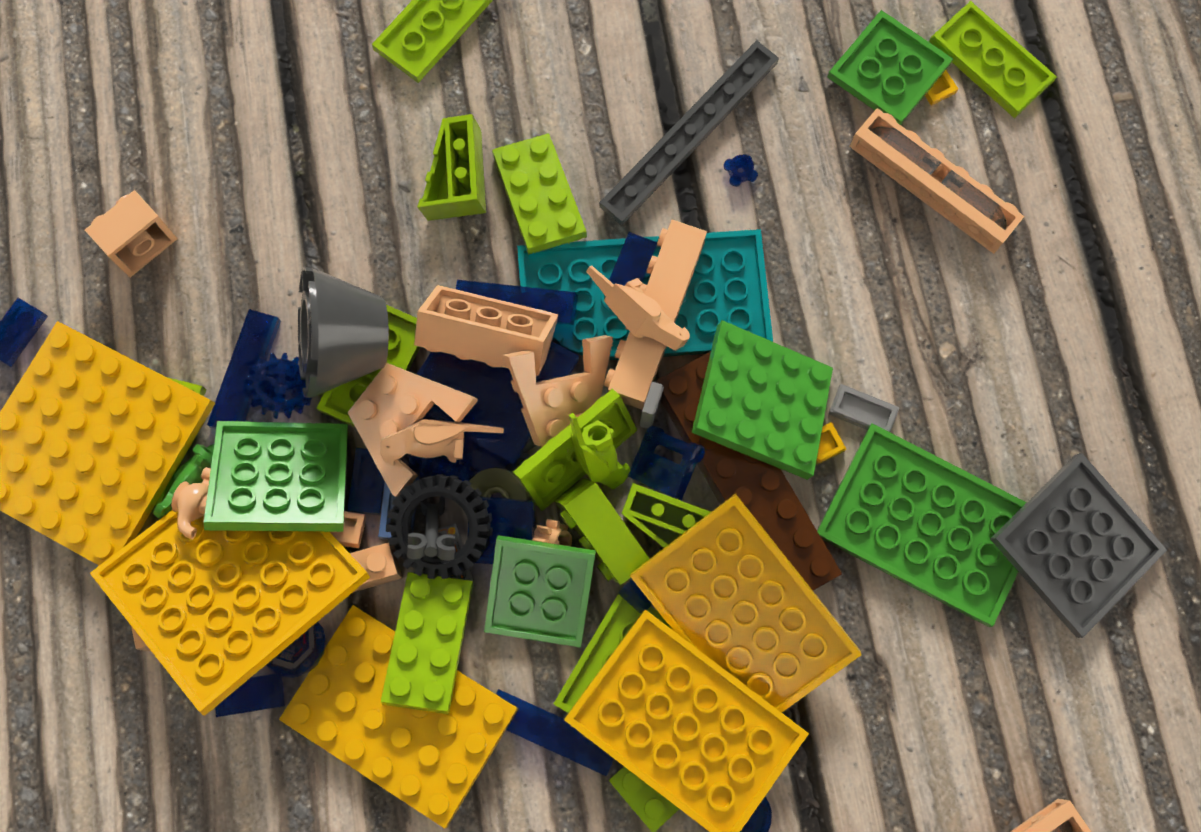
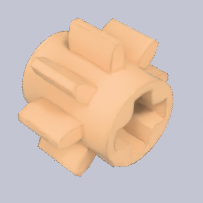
M547 519L546 526L537 525L532 541L571 547L572 536L567 531L569 528L567 525L560 524V521Z

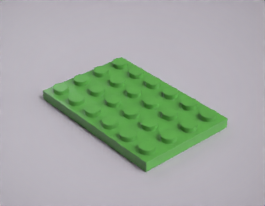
M871 423L817 532L822 540L983 625L993 627L1018 574V570L990 538L1027 502Z

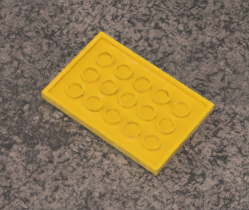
M736 494L630 575L673 631L781 713L862 655L856 644Z
M352 605L279 720L445 829L449 826L519 708L458 670L449 714L382 705L381 698L395 631Z
M646 609L564 718V721L709 832H740L809 734Z

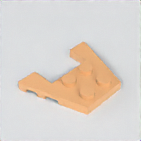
M603 335L582 340L584 372L536 382L534 352L526 350L502 355L505 367L509 368L513 378L511 384L514 392H517L523 405L521 411L534 445L543 447L548 440L555 437L570 424L569 414L574 413L576 417H579L601 397L613 337Z
M386 363L385 367L381 369L347 413L393 496L398 497L401 494L400 492L405 487L411 485L418 475L401 459L394 460V466L386 464L380 455L381 440L422 420L434 404L438 405L453 420L460 423L478 399Z

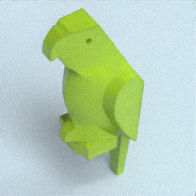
M574 413L569 414L572 429L570 434L577 461L591 481L600 482L611 489H615L624 483L631 469L627 463L622 465L617 462V453L613 445L614 430L612 428L609 429L606 424L597 420L584 427L581 433Z

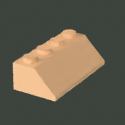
M437 285L418 310L414 345L424 347L430 352H444L455 355L459 359H472L484 362L491 367H505L502 355L528 350L534 352L535 371L538 376L547 359L558 314Z

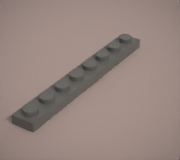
M756 40L599 202V207L622 226L778 64L779 57Z

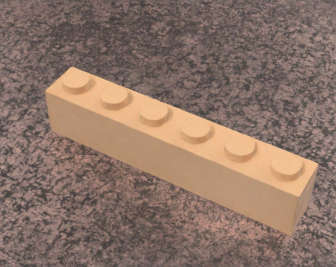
M671 220L668 230L665 228L661 230L657 246L661 247L658 257L652 255L646 272L651 276L648 284H642L641 289L645 295L654 299L660 305L663 312L675 323L704 246L707 231ZM629 332L627 340H620L615 358H618L619 361L616 369L610 368L606 376L604 386L608 387V392L613 388L621 396L624 404L643 410L666 345L653 338L635 337Z

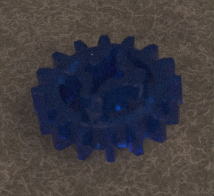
M270 353L269 361L259 357L257 366L251 365L249 367V374L246 375L245 386H247L245 395L246 397H252V407L262 406V415L272 411L274 419H277L280 413H284L289 419L293 410L302 414L304 405H311L312 398H305L302 392V388H306V380H301L298 365L299 357H295L290 361L288 360L287 353H283L281 359H277L274 353Z

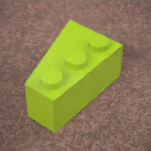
M473 114L443 118L433 150L434 159L430 172L427 171L425 178L427 184L422 199H419L417 208L428 221L486 213L481 128Z
M583 478L554 501L562 511L560 516L570 529L574 528L581 538L578 541L584 549L596 550L595 556L600 562L597 568L608 582L613 579L616 583L622 585L631 578L630 575L633 571L649 560L645 551L596 482Z
M632 483L621 514L665 548L711 512Z

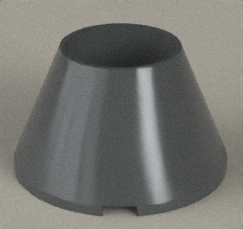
M303 267L299 283V292H303L301 307H298L300 380H306V388H302L305 398H312L384 368L388 355L389 327L384 297L313 267Z

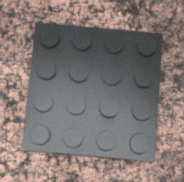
M1083 453L1075 454L990 538L1076 638H1083L1167 551Z

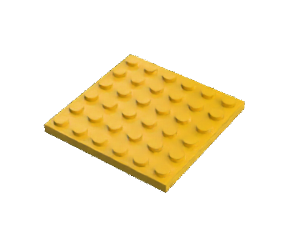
M57 321L0 411V511L99 566L137 537L216 403Z
M173 510L90 572L98 585L203 716L207 715L370 578L366 570L330 532L204 530V516H202L200 519L190 523L192 527L197 529L196 536L190 539L179 531L177 527L178 512Z

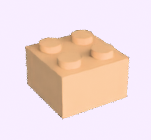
M135 190L129 195L121 197L114 207L104 215L97 216L91 225L85 229L105 254L130 278L177 240L172 231Z

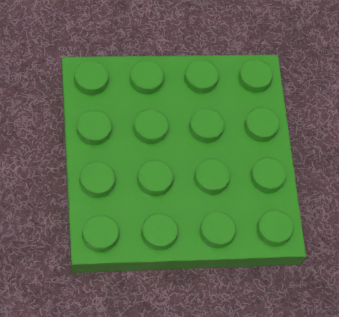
M722 320L716 328L692 433L808 480L814 476L833 367Z
M217 421L203 521L204 530L343 532L348 424Z

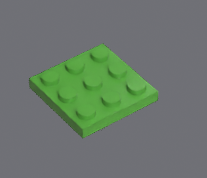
M881 10L829 71L827 78L873 110L878 108L883 113L892 115L896 122L901 125L951 65L953 58Z
M498 535L495 545L484 632L581 648L596 550Z

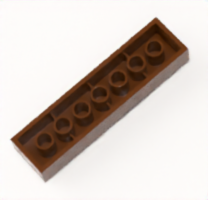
M711 351L657 379L656 383L662 384V387H664L661 402L719 504L721 505L736 494L813 591L842 575V572L780 468L692 433Z

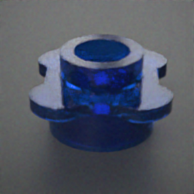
M747 154L737 155L733 159H727L724 163V169L729 173V183L732 186L738 187L742 182H754L757 179L758 173L754 170L752 157ZM742 168L743 172H739L738 169Z

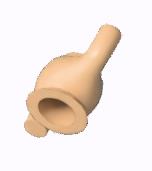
M208 467L202 471V483L189 484L187 481H184L176 488L172 498V510L178 512L177 527L185 537L193 539L197 533V529L192 527L190 523L200 519L205 514L211 470Z

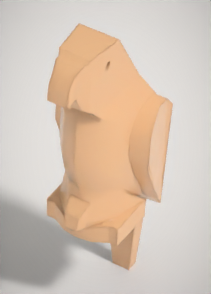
M589 266L586 272L606 296L604 302L633 336L653 338L675 351L685 345L690 338L689 331L685 327L681 328L676 325L663 312L660 305L654 299L643 293L641 289L643 283L638 278L627 282L625 286L613 284L597 269Z
M422 419L381 440L380 455L386 464L392 466L395 465L394 460L402 458L407 453L422 458L447 456L450 462L456 463L457 460H463L464 431L503 433L504 428Z

